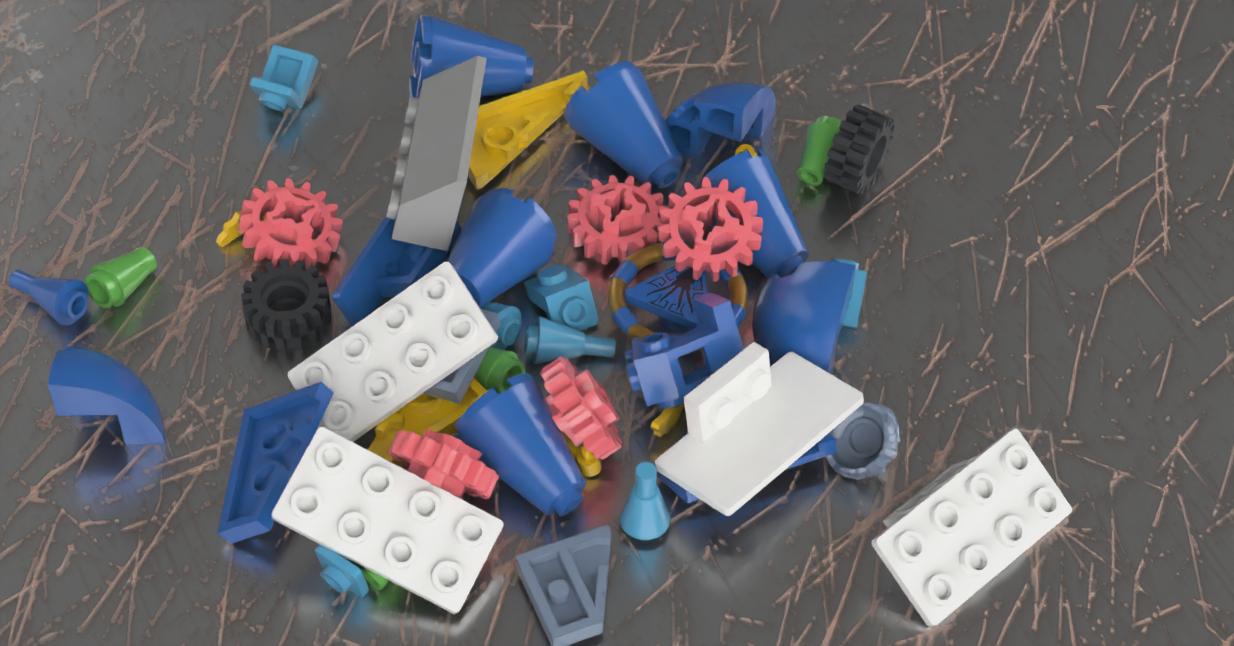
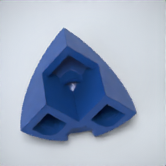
M731 82L715 85L687 98L671 112L665 122L679 152L698 158L713 133L738 142L743 140L746 133L761 138L776 113L775 94L771 88L755 83Z
M832 261L804 262L798 265L793 274L780 278L775 273L765 281L760 288L755 302L752 328L755 343L769 350L770 367L788 352H794L832 375L837 338L852 298L856 265Z
M65 346V350H58L56 352L48 380V388L56 416L118 415L125 444H165L164 421L157 402L145 383L130 368L115 358L88 348Z

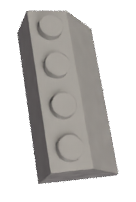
M476 56L423 80L419 98L410 96L404 123L413 125V127L404 126L398 153L406 155L407 159L398 158L392 184L393 186L401 187V190H392L386 218L395 220L391 239L448 251L467 183L487 58Z

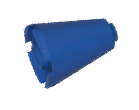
M420 15V19H417L411 50V61H414V76L410 75V96L419 98L424 79L476 56L487 58L480 97L521 92L524 83L530 84L532 81L533 58L526 57L524 47L432 16Z
M630 61L615 63L594 75L598 83L589 91H586L581 86L574 93L566 105L564 112L565 120L569 123L571 129L640 183L648 182L651 184V188L658 186V188L663 189L668 187L680 176L681 171L679 169L683 159L643 72Z
M758 150V156L752 157L749 151L741 152L723 161L704 177L709 178L711 187L718 188L723 179L728 180V191L731 193L743 187L746 189L744 203L756 200L758 204L756 217L763 218V230L761 233H758L762 236L760 250H751L753 253L752 265L767 278L775 273L780 278L793 274L798 265L808 259V249L773 163L763 150ZM728 210L731 217L737 218L733 212ZM714 219L713 225L710 227L712 230L717 226V219Z
M490 189L475 201L447 261L454 267L479 308L542 269L549 263L555 253L553 252V245L557 241V232L550 217L537 202L529 197L523 202L511 196L514 192L511 189Z
M527 373L515 375L507 379L512 386L499 395L492 388L476 400L458 419L455 425L460 434H452V436L460 439L469 447L480 451L482 455L479 461L484 463L485 467L495 470V474L499 475L502 481L544 514L552 515L557 512L560 516H564L573 511L583 501L584 496L581 492L585 488L586 482L562 432L552 419V412L539 384Z

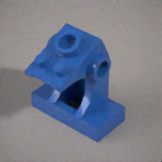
M710 292L692 299L699 323L692 331L669 340L668 334L661 332L648 335L642 339L638 337L632 338L633 349L624 351L627 360L626 368L633 392L642 390L647 406L657 404L659 408L664 409L682 404L687 394L744 350L730 300ZM701 348L705 365L691 373L682 375L678 357Z

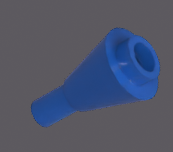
M21 270L13 271L9 277V285L12 288L30 295L39 306L61 325L73 324L84 315L88 308L89 292L86 284L81 280L35 277Z

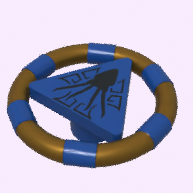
M683 241L689 248L694 249L690 242ZM666 242L650 245L633 253L621 262L610 279L608 306L612 319L631 340L634 337L642 339L656 332L642 326L629 308H627L626 303L658 315L659 324L669 332L682 333L690 329L693 330L699 323L692 299L707 294L705 271H703L698 280L693 279L692 267L687 266L684 270L678 272L675 266L628 288L638 271L645 266L661 260H676L677 255L671 258H665L663 255V245ZM726 269L720 270L719 277L729 288L731 306L737 327H739L746 316L748 306L747 287L739 270H737V276L734 277ZM669 335V340L682 335ZM700 348L688 354H694L696 352H701L702 350Z

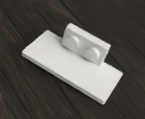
M446 261L288 372V378L296 391L319 382H323L331 389L334 394L318 428L324 427L354 442L498 340V336L454 267Z
M753 342L684 397L688 434L655 460L656 469L659 473L723 515L730 516L863 405V393L794 352H788L770 367L769 350Z
M320 427L316 431L271 515L273 520L453 614L458 613L462 608L503 527V522L500 519L324 427Z
M1012 429L978 456L951 465L882 520L887 529L872 540V546L926 625L935 626L1072 512V508L1020 431Z

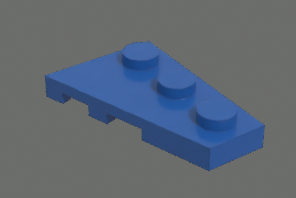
M323 382L244 409L217 532L230 544L271 530L275 521L271 517L272 511L312 441L334 394Z

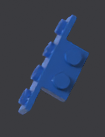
M385 216L333 293V300L351 327L374 312L383 297H395L442 264L444 259L450 254L451 248L462 230L458 221L456 220L449 249L444 251L391 239L395 220Z

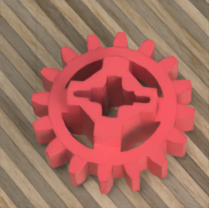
M610 175L608 184L602 185L597 179L591 180V191L579 188L577 190V200L569 201L567 231L572 234V244L574 247L584 246L585 257L590 258L598 253L601 254L602 264L606 265L611 257H617L621 264L622 261L633 253L659 243L658 227L663 225L660 223L661 208L668 207L663 206V195L661 193L651 195L650 183L646 182L640 187L634 186L633 176H629L625 183H618L615 175Z
M706 177L702 180V188L697 190L689 182L685 183L684 197L674 193L669 195V207L671 209L661 208L660 223L663 225L658 227L659 241L666 242L663 245V255L665 258L677 255L675 269L678 272L690 266L693 268V279L698 280L703 271H709L713 282H716L719 279L720 270L726 269L734 277L737 276V262L748 266L752 264L753 253L751 250H760L762 236L758 233H761L763 230V218L756 217L758 210L756 200L744 203L746 189L740 187L734 193L728 191V180L726 179L720 182L718 188L711 187V182ZM728 210L733 212L737 218L731 217ZM714 219H717V226L713 228L712 232H709L707 239L704 240V233L708 231L709 226L712 227ZM683 240L690 241L694 249L689 248Z
M286 178L284 187L279 188L271 180L267 182L265 192L258 188L252 190L250 200H244L242 205L238 233L244 234L243 248H256L253 258L256 262L268 258L271 260L274 269H276L280 265V260H289V267H294L298 260L305 262V268L308 270L311 265L315 267L316 260L327 264L331 251H337L343 219L336 217L338 211L337 204H324L327 196L324 190L314 195L310 193L309 182H305L299 189L294 188L292 179ZM266 213L265 220L260 221V218ZM320 230L321 234L313 241L316 231Z
M562 356L541 369L543 372L540 374L546 382L544 386L549 392L545 399L552 412V419L560 431H563L576 447L584 444L588 452L592 451L596 459L601 458V460L622 447L621 443L623 441L618 435V428L614 424L620 417L611 403L609 394L593 378L589 370L585 369L579 372L575 365L572 366L568 358H563Z
M429 429L425 430L423 437L411 431L408 433L403 430L397 431L387 453L392 456L393 460L403 463V466L408 468V472L462 499L464 493H467L477 498L478 496L487 500V498H490L499 478V475L495 474V470L485 467V464L479 461L482 455L480 451L469 447L458 438Z

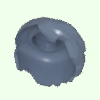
M865 402L832 430L831 435L836 439L837 453L826 456L832 468L843 477L856 480H866L868 477L871 478L872 476L883 474L886 467L891 465V460L897 457L898 443L901 438L899 435V424L894 412L880 403Z

